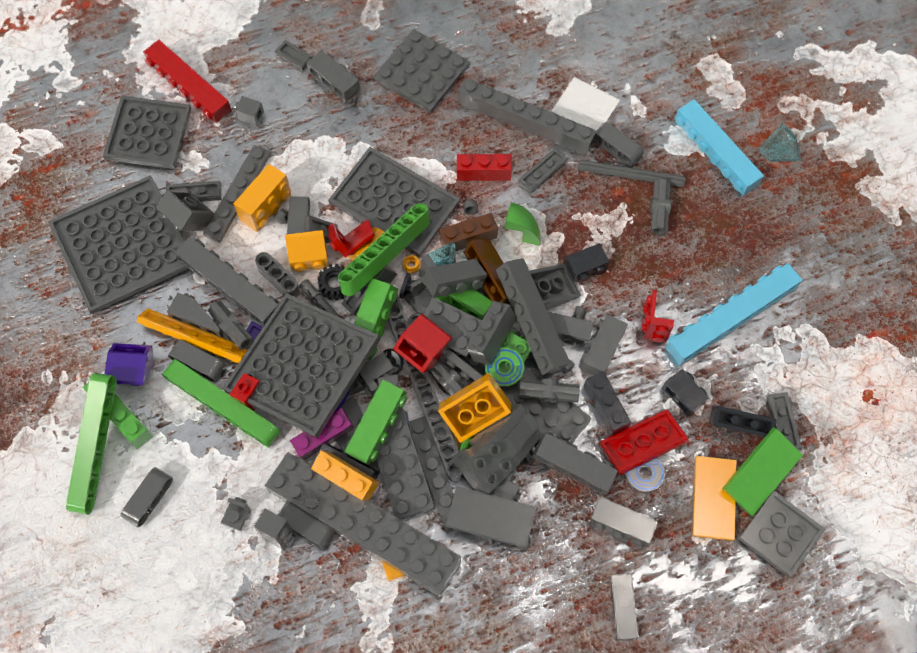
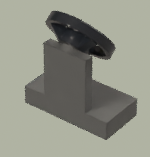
M428 254L421 259L419 279L412 282L411 274H406L399 293L400 299H403L408 293L413 296L426 288L423 279L427 268L437 266Z
M386 349L380 355L366 362L358 374L372 397H374L378 389L375 383L376 379L389 374L388 372L392 371L394 367H397L398 370L393 375L399 374L403 368V357L397 353L400 365L392 357L391 351L397 353L394 349Z

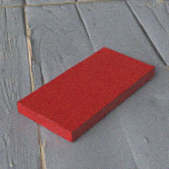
M666 409L600 441L599 447L613 465V468L618 470L617 474L620 476L688 443L689 438L669 410Z

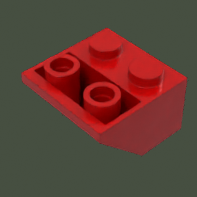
M420 314L402 333L393 349L424 373L434 367L453 337L424 314Z

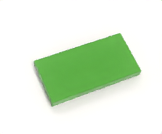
M772 428L722 489L749 515L753 516L803 454L777 428Z

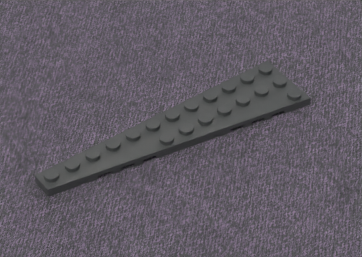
M423 289L413 296L408 293L404 296V299L417 314H424L432 299V295L428 290ZM457 355L482 376L486 375L485 364L474 361L472 357L467 360ZM524 366L525 371L521 379L542 380ZM520 380L515 385L500 387L512 406L521 404L525 411L532 415L542 435L554 433L560 437L559 440L565 443H574L592 421L589 415L572 402L557 401L555 403L541 402L540 399L519 397Z

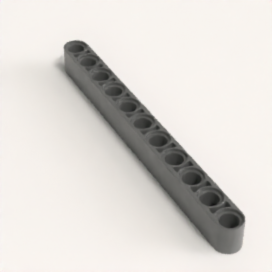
M398 296L396 301L393 302L390 311L391 313L397 311L399 314L397 316L390 315L387 320L396 343L402 333L397 332V329H407L410 326ZM403 358L405 368L423 415L426 418L446 475L453 482L460 481L464 476L461 471L458 474L450 472L452 467H457L451 458L459 451L449 426L438 412L440 402L428 371L422 373L416 367L410 366V362ZM420 378L426 380L423 384L416 383ZM431 396L433 399L425 402L423 397ZM432 413H437L440 417L433 420L429 416ZM438 431H444L446 432V436L440 438L436 436V433ZM445 449H451L454 453L450 456H446L443 454V451Z

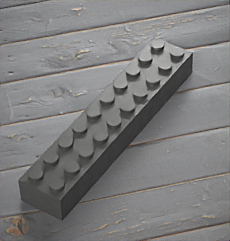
M289 452L286 453L264 485L270 493L285 502L287 501L333 529L336 534L438 597L442 595L462 562L460 555L369 500L357 498L312 470L311 465Z

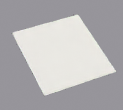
M574 77L552 109V112L597 130L608 120L620 100Z

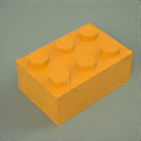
M268 164L233 203L239 220L256 232L263 228L272 214H276L279 206L284 201H287L291 195L287 175L271 164Z
M489 372L440 402L438 412L461 443L511 413L512 404Z

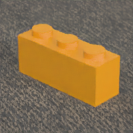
M320 451L311 467L315 472L361 500H370L379 484L377 480L329 451Z

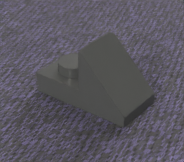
M310 215L304 218L305 232L323 230L326 244L331 242L328 238L329 232L327 228L332 224L331 222Z

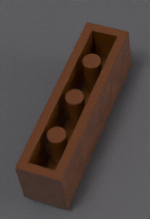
M490 239L471 240L463 253L468 260L477 259L486 272L487 276L483 287L491 301L511 306L496 272V269L504 263Z

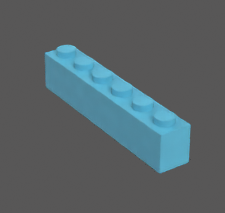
M695 99L678 109L675 116L677 125L686 131L688 137L694 140L699 149L710 158L711 163L720 169L722 175L728 178L735 190L745 195L760 185L764 175Z

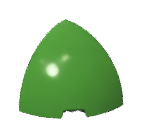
M511 202L505 228L523 232L522 242L540 246L541 234L535 217L525 207Z

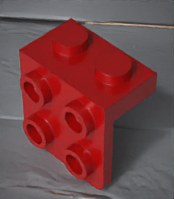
M365 220L345 236L334 223L327 227L331 247L336 252L339 250L345 258L349 255H354L361 246L370 243L375 236L369 220Z
M652 290L651 295H647L646 303H644L643 314H645V320L642 321L641 331L644 332V339H651L658 343L667 342L674 327V320L655 317L657 290Z

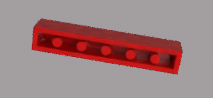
M158 39L143 51L146 64L150 68H155L161 78L165 77L169 85L173 89L177 88L184 99L188 98L194 108L200 109L208 120L211 119L218 123L232 111L229 101L162 41Z

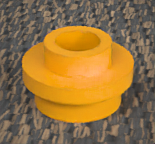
M409 255L403 260L402 266L407 273H416L420 270L421 261L418 257ZM410 263L415 264L414 267H409L408 265Z

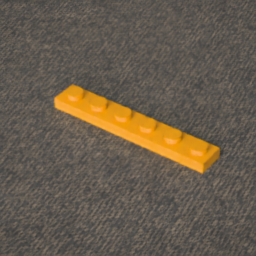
M149 308L137 316V323L147 328H152L165 335L183 340L197 348L227 358L232 362L239 363L248 351V349L240 350L232 341Z

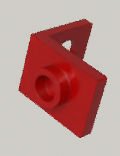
M244 373L229 395L254 411L255 409L247 401L260 381Z

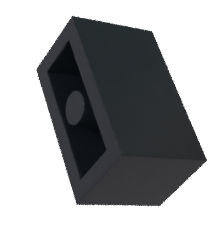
M598 243L566 256L564 264H566L574 282H584L592 275L605 273L610 261L601 244Z
M681 369L665 381L662 389L687 418L701 408L709 399L705 389L699 387L695 383L694 377L684 369Z

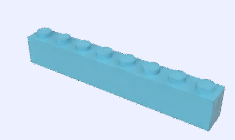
M789 263L783 267L781 265L777 266L772 271V274L769 276L764 275L758 279L757 284L754 286L750 284L744 288L742 294H735L728 299V303L725 305L721 303L716 306L710 315L706 313L698 319L699 322L693 325L691 323L687 325L681 334H673L668 339L667 351L679 366L798 288L803 281Z

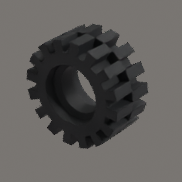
M329 264L328 269L325 266L323 272H319L320 276L317 278L319 289L325 298L328 296L329 300L335 298V301H337L338 297L344 299L340 286L332 288L328 285L330 278L338 277L339 273L345 269L343 265L339 267V264H335V267H332V264Z

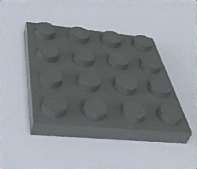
M413 29L373 78L374 81L431 114L470 66V61Z
M121 95L103 153L104 160L175 169L191 113V105Z

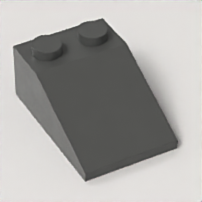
M566 264L530 270V274L547 310L581 296Z

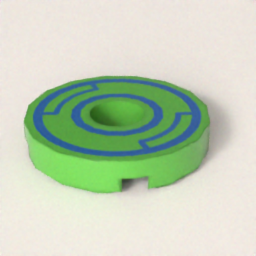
M500 348L491 365L485 364L486 374L491 373L500 387L515 385L524 374V361L516 350ZM503 362L510 364V370L506 373L501 372L499 369Z

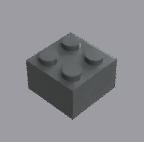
M166 190L156 207L161 212L162 217L170 220L179 231H204L214 215L190 191Z

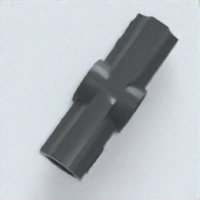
M659 179L654 182L650 214H652L651 232L655 235L666 234L668 231L671 200H669L670 182L666 179Z
M221 301L213 302L208 309L209 314L218 323L224 334L228 338L230 337L240 350H247L254 341L252 336L244 329L243 324L236 315L231 313Z
M441 358L438 359L433 368L428 370L437 380L438 386L445 394L452 396L465 388L457 372L449 369Z
M520 379L519 397L540 399L541 402L555 403L557 401L578 403L580 385L559 383L555 379H542L541 381Z

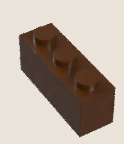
M492 212L439 229V240L445 255L465 249L471 240L487 238L493 240L498 237V226Z

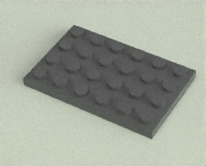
M369 147L328 199V202L361 223L369 220L372 227L380 228L384 232L414 205L419 203L426 204L429 210L430 225L405 248L420 257L437 235L439 229L442 228L460 203V198Z

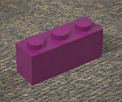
M340 408L334 412L318 439L302 432L292 438L290 442L298 456L306 460L319 452L323 443H333L352 431L355 426L347 413Z

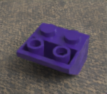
M113 343L107 353L104 374L114 375L117 385H144L154 367L152 345Z

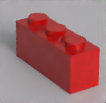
M457 154V181H511V154Z

